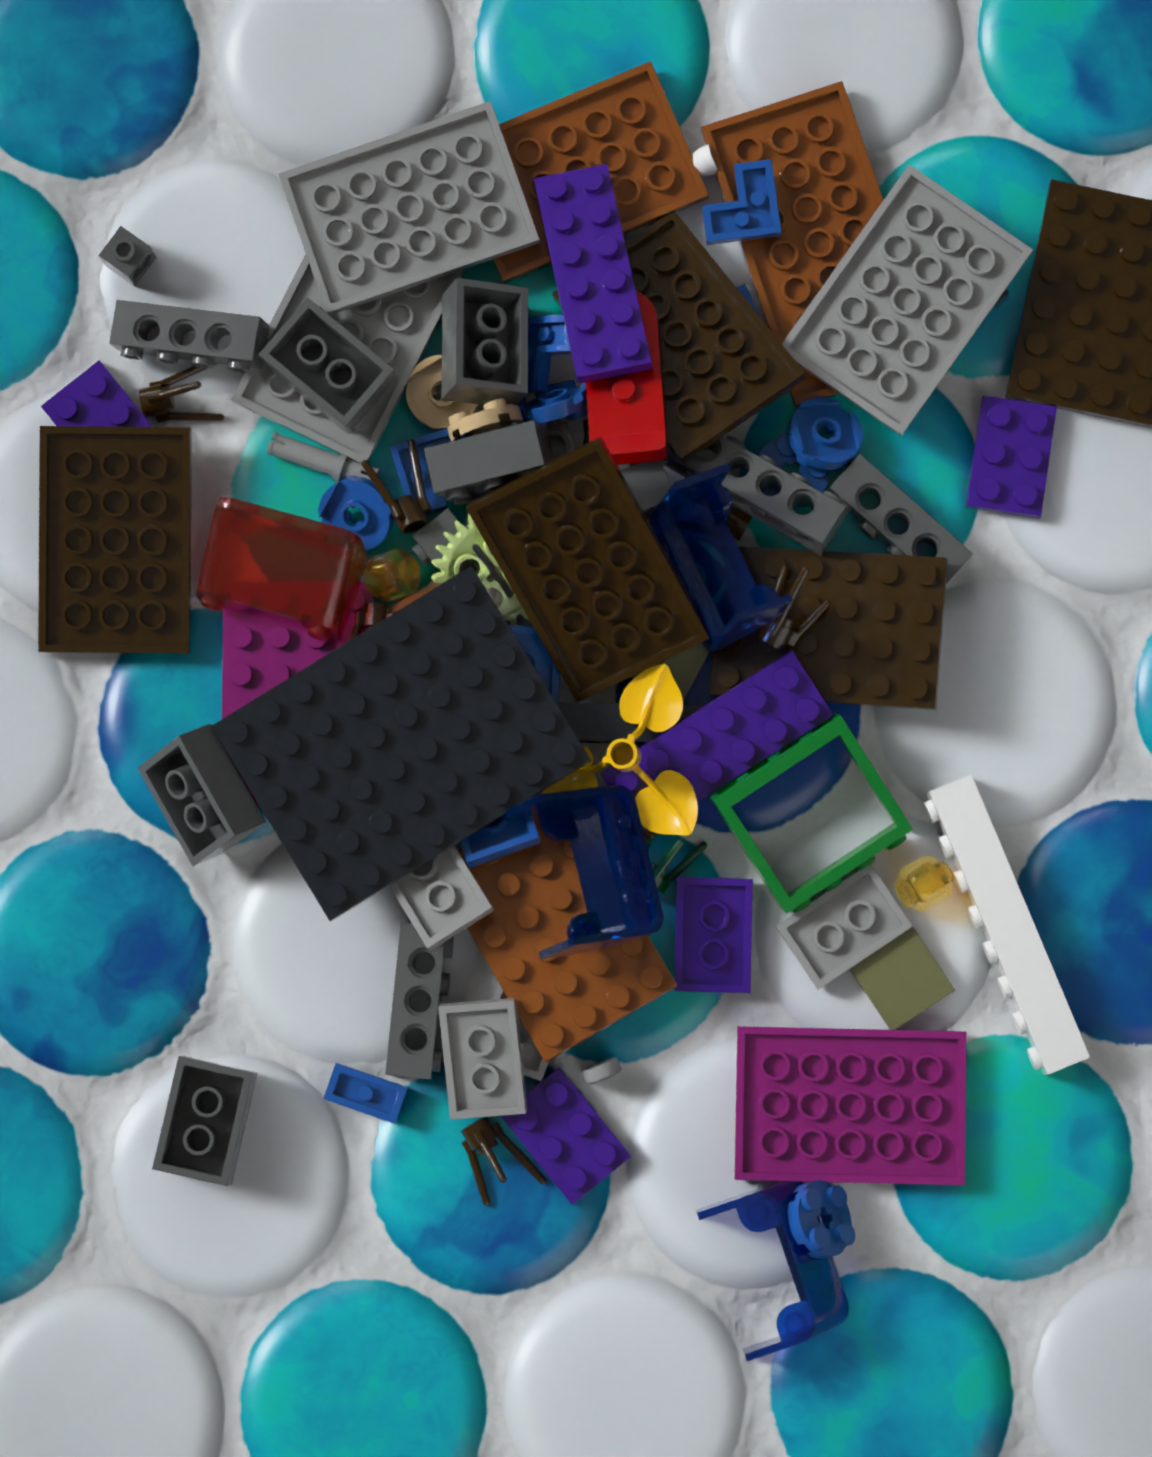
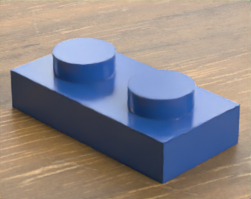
M335 1063L323 1099L396 1124L408 1087Z

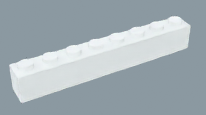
M972 774L929 791L926 794L928 801L923 803L931 823L938 822L943 836L938 837L939 844L945 857H952L958 871L953 872L954 880L960 893L967 892L972 906L967 908L974 927L976 929L982 927L987 941L982 943L984 952L990 964L996 962L1002 975L997 978L999 988L1005 999L1011 998L1017 1012L1012 1013V1018L1019 1034L1026 1033L1031 1044V1048L1026 1049L1033 1068L1035 1070L1041 1068L1043 1075H1049L1090 1058Z

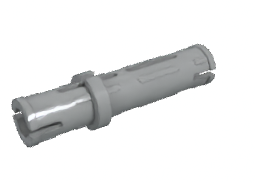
M274 432L271 437L274 441H269L267 455H273L332 476L335 482L354 475L370 479L361 463L349 459L347 455H337L280 435L277 432ZM372 467V468L374 469V471H376V473H377L378 476H379V475H380V468H377V467L374 468V467Z

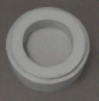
M612 1057L584 1068L582 1074L586 1084L591 1085L619 1074L622 1069L617 1057Z

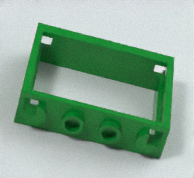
M833 712L834 715L708 795L772 897L786 914L791 910L793 913L803 910L811 904L812 896L821 890L825 892L833 890L844 881L842 876L853 869L860 871L868 867L875 861L874 855L885 848L891 850L898 847L907 839L906 834L913 830L844 719L835 712ZM838 736L893 824L789 893H786L732 809V806Z

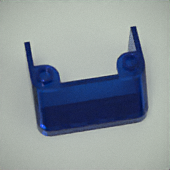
M728 463L674 482L649 518L651 527L711 635L710 639L702 642L709 652L724 648L776 620L793 601L790 594L779 597L774 589H770L765 584L756 586L726 522L730 516V509L733 508L732 496L729 490L721 484L731 471Z
M612 785L538 794L505 810L507 818L538 814L541 827L550 839L554 841L570 840L587 913L574 916L569 921L567 926L568 940L540 951V959L586 953L646 937L660 930L663 925L664 914L634 795L628 788L622 785Z
M779 1181L696 1209L698 1219L702 1220L736 1208L741 1223L748 1230L763 1232L776 1228L800 1301L784 1307L779 1312L776 1320L779 1336L743 1348L747 1361L816 1337L843 1323L849 1312V1304L833 1257L826 1259L812 1258L806 1254L811 1251L807 1249L805 1244L798 1245L791 1234L787 1209L789 1202L795 1201L796 1194L798 1193H793L795 1189L805 1184L801 1181Z

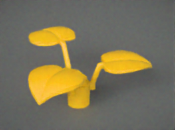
M659 664L637 675L626 686L620 698L619 710L622 719L630 724H639L638 728L632 734H629L627 739L619 738L614 740L607 749V756H604L603 760L597 765H593L594 758L590 749L582 744L592 761L541 793L563 803L574 804L584 802L590 799L598 789V781L594 772H598L608 764H611L622 772L633 770L649 786L639 791L634 802L635 815L641 825L651 832L662 835L689 836L693 833L698 818V802L693 786L686 777L673 770L663 771L653 781L640 768L641 752L638 746L634 744L635 740L644 732L645 727L653 732H665L677 724L683 712L682 693L669 667L666 664Z

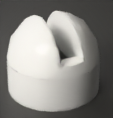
M708 144L697 149L692 154L693 164L698 169L700 175L707 177L716 174L718 168L712 157L710 145Z

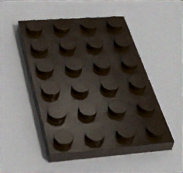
M1051 179L1005 398L1057 406V409L1152 428V200Z
M672 211L631 238L625 245L635 290L645 295L656 310L659 324L667 445L679 461L684 464L806 378L805 372L677 213ZM558 290L552 293V296L561 308Z
M40 426L38 652L191 654V427Z
M602 437L549 462L467 505L468 513L576 702L584 700L710 639L711 633Z
M722 545L721 549L727 555L731 567L735 571L736 579L731 587L728 598L716 610L714 632L716 639L713 645L709 692L711 696H721L792 650L826 703L923 710L937 709L948 559L946 557L824 551L822 556L811 550ZM788 565L789 571L775 611L776 613H779L801 569L804 566H808L809 572L786 616L787 619L795 623L792 630L795 631L825 600H830L831 605L800 637L795 647L787 644L784 651H781L757 637L762 629L759 625L766 614L782 566Z

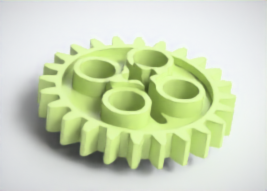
M468 514L469 525L467 526L456 520L454 523L458 532L455 535L449 532L443 533L449 541L448 545H436L435 547L443 554L442 559L431 561L435 567L441 569V572L433 574L431 579L436 583H444L459 574V567L463 561L473 559L474 571L486 590L489 588L496 590V596L493 601L503 618L511 625H517L516 616L519 614L529 620L515 593L513 592L508 597L500 584L489 575L490 571L473 551L472 546L478 544L485 557L496 566V572L512 590L470 514Z

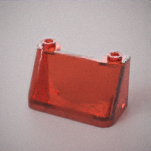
M220 497L213 514L196 596L203 607L213 611L221 612L223 608H230L232 603H237L301 621L302 625L308 629L307 634L314 639L329 641V638L341 641L369 556L360 536L349 530L238 499Z

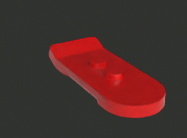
M636 291L652 361V369L586 382L589 442L602 437L617 465L661 461L667 457L658 318L651 301L638 291Z

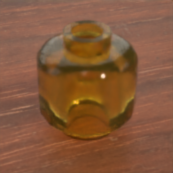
M395 548L373 556L366 565L364 574L366 588L381 601L390 602L414 593L419 586L420 566L417 560L405 549Z
M923 856L899 871L898 881L895 883L896 893L907 908H914L917 911L925 912L950 897L952 893L951 882L954 880L952 870L944 861L939 862L932 856Z

